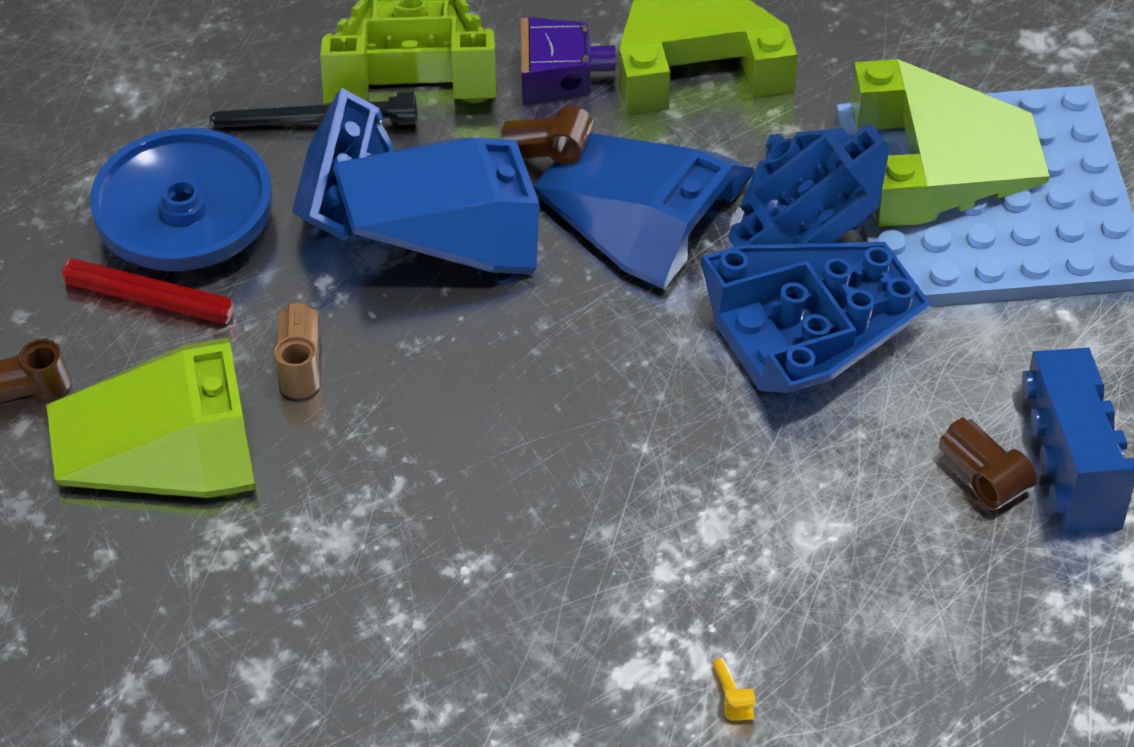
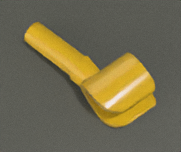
M723 658L714 660L712 665L724 693L726 719L732 721L754 720V688L736 689V682H734Z

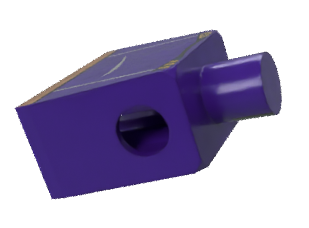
M521 17L523 104L587 96L591 92V72L616 71L615 45L590 46L589 25L585 22Z

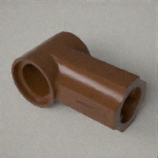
M567 106L561 108L556 117L505 121L501 133L502 139L516 140L523 159L550 157L555 162L570 165L576 163L581 158L593 131L594 122L590 114L584 109L576 106Z
M36 339L25 345L19 356L0 360V403L32 395L38 400L52 401L62 397L71 385V378L61 349L53 340Z
M962 417L950 424L945 434L940 437L939 449L970 478L971 486L977 499L990 510H998L1033 488L1037 483L1035 469L1022 452L1016 449L1006 452L972 419L966 420Z

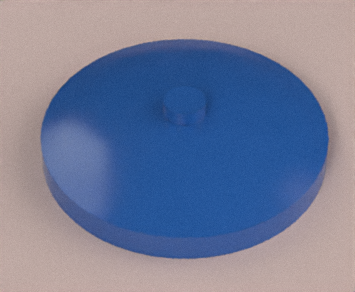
M179 128L160 131L139 138L126 145L111 156L102 166L93 182L90 195L94 225L104 244L116 255L128 262L145 268L163 271H184L203 268L237 254L261 233L269 219L273 202L270 175L258 153L249 145L231 135L201 128Z

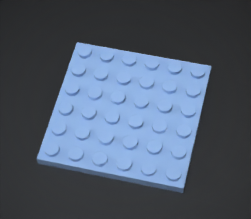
M1093 85L984 93L1032 113L1049 172L1048 183L997 199L994 194L976 200L973 208L960 212L955 207L937 213L936 220L925 224L878 227L874 211L871 213L868 221L861 226L864 242L887 243L929 300L931 307L1134 291V213ZM837 104L835 117L838 128H844L847 134L857 133L852 104ZM905 128L876 129L890 147L888 156L911 154Z

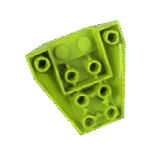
M229 337L179 346L46 405L54 477L57 486L201 498L256 489Z

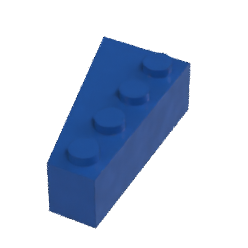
M1090 347L1033 351L1029 371H1023L1022 391L1026 400H1032L1031 427L1034 437H1041L1043 446L1040 450V463L1043 474L1050 475L1051 477L1050 505L1053 514H1060L1064 533L1123 529L1134 488V458H1125L1124 450H1127L1128 442L1123 430H1115V410L1111 400L1103 401L1104 382Z

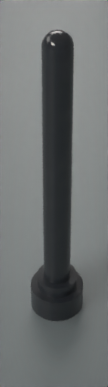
M398 91L397 96H389V101L369 102L380 109L383 119L390 118V122H399V126H412L418 123L415 91ZM331 104L215 111L210 115L209 121L215 128L322 122Z

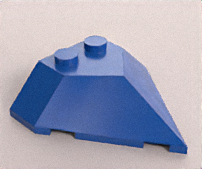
M873 125L861 126L855 134H847L844 128L797 132L793 139H784L781 134L769 135L765 145L769 149L766 160L758 162L740 205L745 215L740 223L732 225L728 238L733 247L759 244L834 243L849 230H855L863 226L870 218L871 213L878 209L889 155V145Z

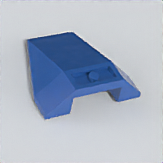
M591 133L581 158L576 163L567 165L554 161L533 188L538 197L625 272L665 289L687 261L689 233L718 196L733 202L753 176L754 168L713 151Z
M475 137L448 139L335 162L333 171L353 234L489 272L534 274L537 268L539 201L516 140Z
M886 242L741 245L702 256L701 260L716 327L759 391L789 393L829 381L929 312L931 308L929 300Z

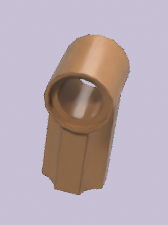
M289 303L284 311L279 312L278 339L274 349L279 390L285 396L296 399L306 398L314 394L319 389L321 383L318 365L320 317L318 310L308 307L306 303Z

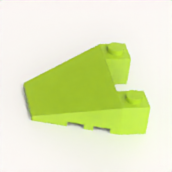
M360 0L351 9L352 17L349 20L342 18L337 23V33L334 36L327 33L322 39L320 60L324 104L332 103L340 88L367 101L368 86L381 84L453 82V99H463L469 103H480L488 98H497L495 33L490 28L483 29L482 19L478 14L471 15L469 13V4L465 0Z
M633 0L619 46V87L627 115L669 109V66L740 57L753 98L795 92L798 54L788 25L751 0Z
M899 59L854 62L851 104L857 131L861 126L873 125L876 129L905 128L911 154L888 156L879 207L875 210L878 227L925 224L936 220L937 213L955 207L961 212L973 208L976 200L994 194L997 199L1048 183L1049 172L1031 112Z

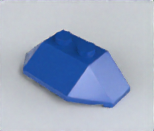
M340 88L307 150L292 212L306 222L343 241L369 238L352 233L333 167L335 162L394 151L391 139L381 124L383 117L378 107Z

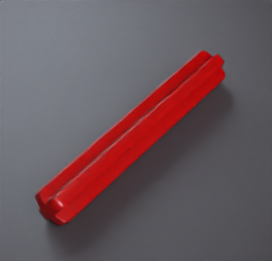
M75 258L67 259L61 272L63 282L67 285L223 325L229 323L234 313L233 300L229 297Z

